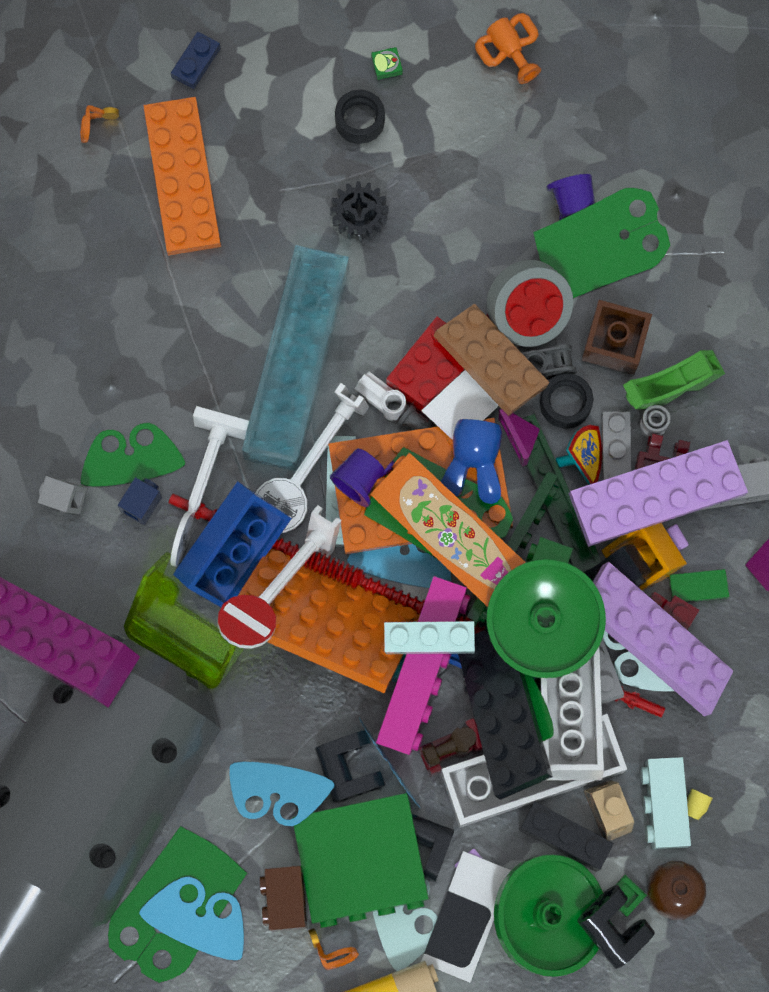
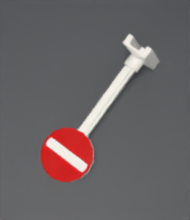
M317 505L311 512L305 544L259 597L239 595L230 598L222 605L218 613L217 626L221 636L226 641L239 648L252 649L262 646L271 639L276 629V615L270 603L314 551H321L322 555L326 553L327 558L333 553L341 524L339 518L336 517L331 523L321 516L322 507Z

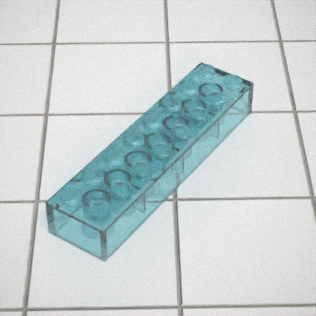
M295 245L242 448L244 460L297 471L299 468L349 272L348 256Z

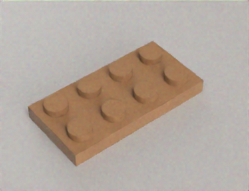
M473 304L437 329L434 334L438 342L508 416L543 391L550 383L514 344L499 331L496 325L476 304Z

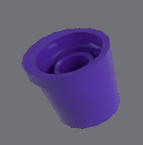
M591 174L569 176L546 186L547 191L554 194L560 212L559 220L595 203Z
M357 448L330 474V479L351 500L363 507H369L371 504L369 495L373 491L376 482L393 471L392 466L395 462L392 460L387 468L384 469L372 455Z

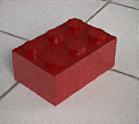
M438 316L386 378V384L393 390L402 392L406 403L409 406L414 405L416 411L428 420L431 419L421 410L465 370L434 337L436 330L446 324Z

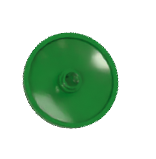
M533 560L515 567L499 581L488 603L487 628L495 650L512 668L532 677L556 678L581 668L599 648L605 631L606 613L599 590L581 570L558 560Z
M540 855L518 864L503 880L494 904L495 930L505 953L522 969L541 976H564L584 967L599 949L577 920L603 893L601 886L586 867L565 856Z

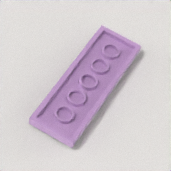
M726 440L569 492V496L589 547L744 496L748 493L729 442Z
M610 562L602 565L593 583L599 590L606 613L605 631L704 717L712 714L733 670Z

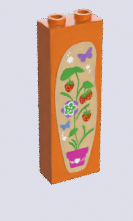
M411 453L406 457L401 456L393 464V471L387 477L383 476L378 479L370 495L488 607L490 597L499 581L509 571L526 562Z

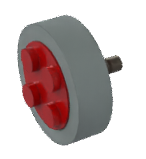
M524 260L505 268L493 281L487 297V311L490 320L512 343L525 347L542 345L554 339L567 325L573 310V295L568 282L550 265L537 260Z

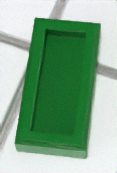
M725 569L672 574L668 577L671 600L674 595L687 603L729 598Z

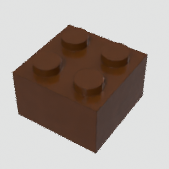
M599 300L582 361L635 375L652 314Z
M292 866L265 869V876H260L261 895L267 896V906L262 907L263 925L269 926V931L271 932L307 929L302 867Z

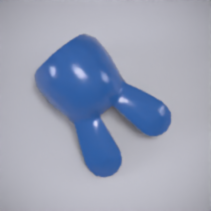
M460 419L455 424L452 441L453 461L447 468L441 483L456 497L461 495L468 469L471 467L477 468L478 494L480 499L488 504L496 503L500 499L501 486L494 467L502 440L500 425L473 419Z

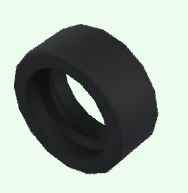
M362 89L352 90L344 94L337 102L335 108L336 129L341 137L352 143L363 144L376 139L383 131L385 124V110L382 101L371 91ZM360 104L369 106L375 112V122L364 129L350 127L344 119L345 111L348 108Z
M570 373L558 374L549 379L550 383L542 391L540 398L541 413L545 419L555 427L563 429L574 428L582 424L589 416L594 400L592 389L587 381L578 375ZM568 386L579 391L583 400L582 408L573 416H564L555 412L550 402L551 394L555 389Z

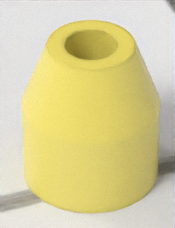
M691 788L687 797L688 816L699 820L707 812L713 798Z

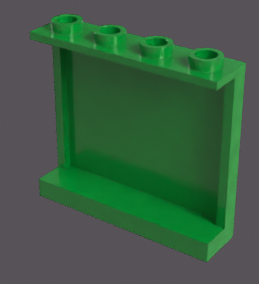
M408 793L314 812L299 824L294 825L311 921L313 924L320 923V928L338 925L337 919L349 917V922L367 919L366 913L378 911V916L396 913L395 907L403 905L407 906V910L425 907L424 901L430 900Z

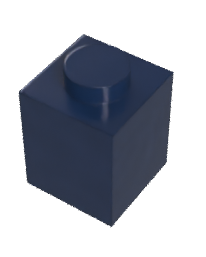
M135 477L117 505L121 513L145 526L162 499L158 490L159 486L146 478L141 481Z

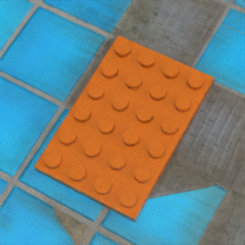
M489 418V419H484V420H483V421L495 423V419H494V418ZM438 426L328 443L332 471L357 448L372 455L384 469L387 468L403 447L445 469L449 467L454 456L453 440ZM499 449L494 467L501 486V497L510 509ZM470 467L466 479L478 484L477 468ZM335 486L345 554L412 544L365 516L364 513L367 507L357 504ZM473 490L465 494L461 498H469L472 495ZM500 505L492 506L483 514L482 521L490 528L496 527L504 519L505 509Z
M271 548L267 555L261 558L239 595L259 597L291 560L290 556H285L284 553ZM303 565L270 603L276 615V629L271 639L267 642L385 693L404 654L385 653L384 622H418L420 615L410 607H402L399 603L395 605L393 600L389 601L384 596L379 594L372 595V591L369 590L365 592L364 588L359 585L356 589L351 588V585L347 587L346 583L343 585L341 581L337 583V578L333 581L332 577L329 579L327 575L323 577V573L319 575L318 571L314 573L313 570L309 571V567L305 569Z

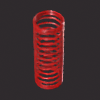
M314 551L308 565L307 561L303 564L305 569L309 567V571L313 570L314 573L318 571L319 575L323 573V577L327 575L328 579L332 577L333 581L337 578V583L341 581L342 585L346 583L347 587L351 584L353 589L357 588L363 574V569L357 567L349 582L354 565H352L344 580L349 563H347L340 577L345 563L343 561L335 576L340 559H338L330 575L335 557L325 573L331 558L329 555L321 570L326 553H324L316 569L321 551L318 553L312 567L311 565L317 551Z

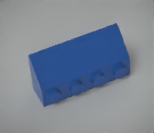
M237 481L173 575L188 589L222 607L230 598L239 595L261 558L267 555L292 518Z

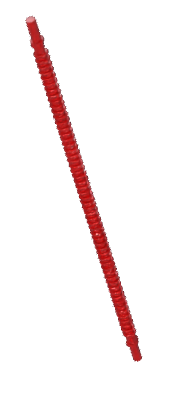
M173 493L169 499V504L188 511L189 500ZM201 503L194 518H201L210 522L217 509L210 510L204 503ZM284 538L277 539L272 546L275 551H280L285 556L289 555L290 559L300 550L298 544L292 546V542L288 541L285 543ZM320 555V558H319V560H318V562H317L316 568L319 566V564H320V562H321V560H322L321 555ZM317 556L314 557L312 566L315 563ZM325 557V559H324V561H323V563H322L321 570L323 569V567H324V565H325V563H326V561H327V557ZM334 561L330 573H332L333 569L335 568L336 561ZM328 562L327 567H326V572H327V570H328V568H329L331 562ZM341 564L338 565V567H337V569H336V572H335V576H336V574L338 573V571H339V569H340V567H341ZM348 567L344 580L346 579L351 567ZM342 568L340 577L342 576L345 568ZM354 572L351 573L350 578H349V582H350V580H351V578H352ZM362 574L358 585L363 587L365 592L368 590L372 591V595L379 594L386 597L389 601L393 600L395 605L399 603L402 607H410L416 610L418 615L421 614L425 599L419 601L418 596L412 598L411 593L405 595L402 589L398 592L395 586L389 588L388 583L382 585L381 580L375 582L372 576L366 578V574ZM460 616L457 622H465V620H463L464 617ZM478 623L474 627V635L485 630L486 626L481 628L478 626ZM621 685L624 697L615 700V702L621 700L629 708L634 709V707H637L662 718L665 707L640 697V693L636 691H626L623 689V685Z

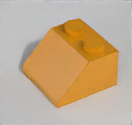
M662 523L622 535L601 550L605 558H607L621 547L634 544L652 571L644 577L646 582L638 587L642 591L661 582L687 564Z

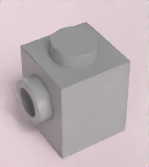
M46 476L40 486L38 503L66 513L80 514L88 488L61 478Z

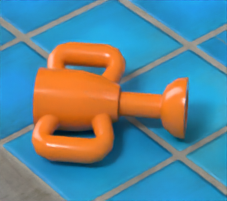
M525 13L516 14L510 20L508 18H501L495 21L487 29V35L480 37L476 41L475 50L483 63L488 67H496L506 57L512 58L520 69L517 77L519 84L532 81L541 72V68L537 64H528L521 53L522 47L532 44L539 36L538 29ZM518 22L522 24L529 35L528 37H519L515 29ZM493 43L500 52L493 58L484 44Z

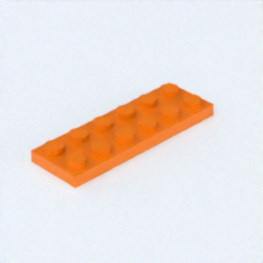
M196 97L143 105L168 256L221 247Z

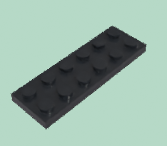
M487 628L474 635L475 653L458 654L494 795L499 800H502L553 776L525 675L512 668L500 657L491 642Z

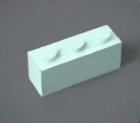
M474 621L384 622L386 654L475 653Z
M683 757L648 759L644 762L645 767L640 768L641 783L646 784L647 796H643V810L645 814L649 813L650 824L645 826L646 841L651 843L652 850L690 847L691 839Z

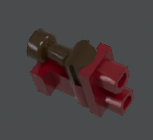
M474 718L465 721L461 729L457 727L452 733L419 747L418 752L430 777L440 773L442 769L440 764L454 757H466L470 754L471 750L473 755L482 752L483 749Z

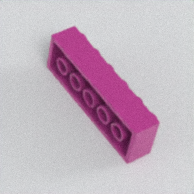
M433 576L418 622H457L460 613L466 614L471 599L469 595H466L467 587ZM406 654L376 741L377 744L411 755L413 750H419L424 736L419 731L422 722L428 724L433 707L428 704L432 695H438L442 684V679L438 678L441 667L447 669L451 654Z

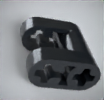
M366 730L341 737L315 748L324 777L334 783V788L330 792L334 804L377 790L386 785L381 771L354 780L352 778L345 755L371 745Z
M412 814L418 844L432 849L424 869L425 879L436 882L455 830Z
M614 885L602 893L577 920L615 969L628 963L655 934V931L645 919L632 924L622 935L609 920L628 900L627 895L618 885Z

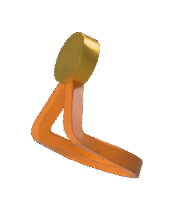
M88 105L85 115L81 120V142L88 143L90 119L102 117L105 119H117L119 117V110L113 107L100 109Z
M315 928L308 930L314 949L317 948L322 966L326 970L349 964L358 957L359 953L355 947L339 949L325 955ZM350 953L348 956L330 963L326 962V960H330L337 956Z

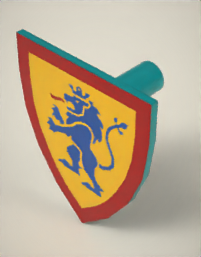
M587 425L580 427L574 432L566 449L569 455L556 457V462L559 468L576 465L588 485L598 482L602 464V443L599 426Z

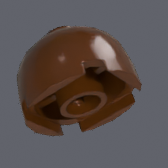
M669 861L658 866L650 874L647 884V898L651 907L660 916L671 920H685L694 916L702 908L706 898V883L702 874L693 865L683 861Z

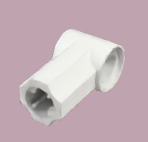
M371 372L364 374L354 388L358 395L381 411L384 417L391 422L399 421L407 410L406 399L403 393L393 390ZM391 402L401 404L397 410H390L387 406Z

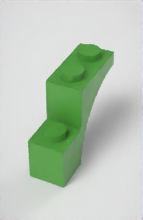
M700 350L676 365L643 378L631 379L623 386L627 392L626 398L635 409H647L653 405L665 406L687 391H699L725 375V372L713 350Z

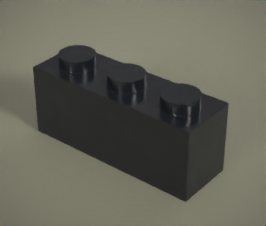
M537 802L531 805L519 831L596 872L601 870L614 844Z

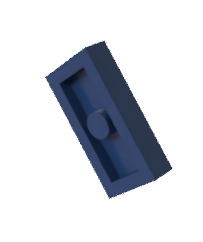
M197 31L171 71V78L195 89L221 49L220 43Z

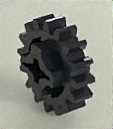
M357 181L355 188H352L348 183L346 184L345 192L340 189L337 190L338 198H332V206L334 207L330 208V216H334L332 224L333 226L339 225L338 232L340 234L347 231L348 239H351L356 234L359 241H361L363 234L373 238V230L379 233L382 231L381 224L387 223V216L385 215L388 214L389 208L385 205L386 196L379 197V188L372 191L371 183H367L364 188L361 187L360 181ZM358 204H360L362 209L361 218H358Z

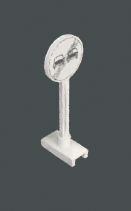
M342 383L335 390V394L341 401L335 410L336 414L291 479H271L264 482L256 491L258 495L292 518L282 533L296 529L304 521L308 511V500L301 485L328 447V443L332 441L345 420H349L353 412L364 416L369 408V405L362 396L359 395L357 398L353 394L351 395L347 387Z
M196 406L193 414L194 426L210 430L209 444L189 499L188 511L182 517L177 529L171 553L172 566L178 567L184 558L193 528L194 515L201 505L220 446L224 444L226 435L247 441L250 434V429H248L249 420Z

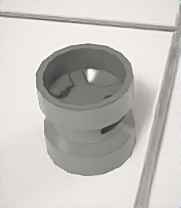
M660 405L648 407L639 423L641 433L647 438L651 437V434L663 436L670 424V413Z

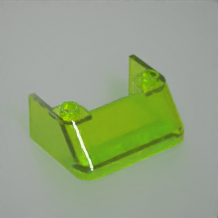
M166 552L144 573L125 620L124 631L131 640L182 669L186 672L187 676L200 681L207 688L214 689L225 679L244 648L230 644L221 636L217 627L176 602L179 596V588L171 578L164 574L171 554Z

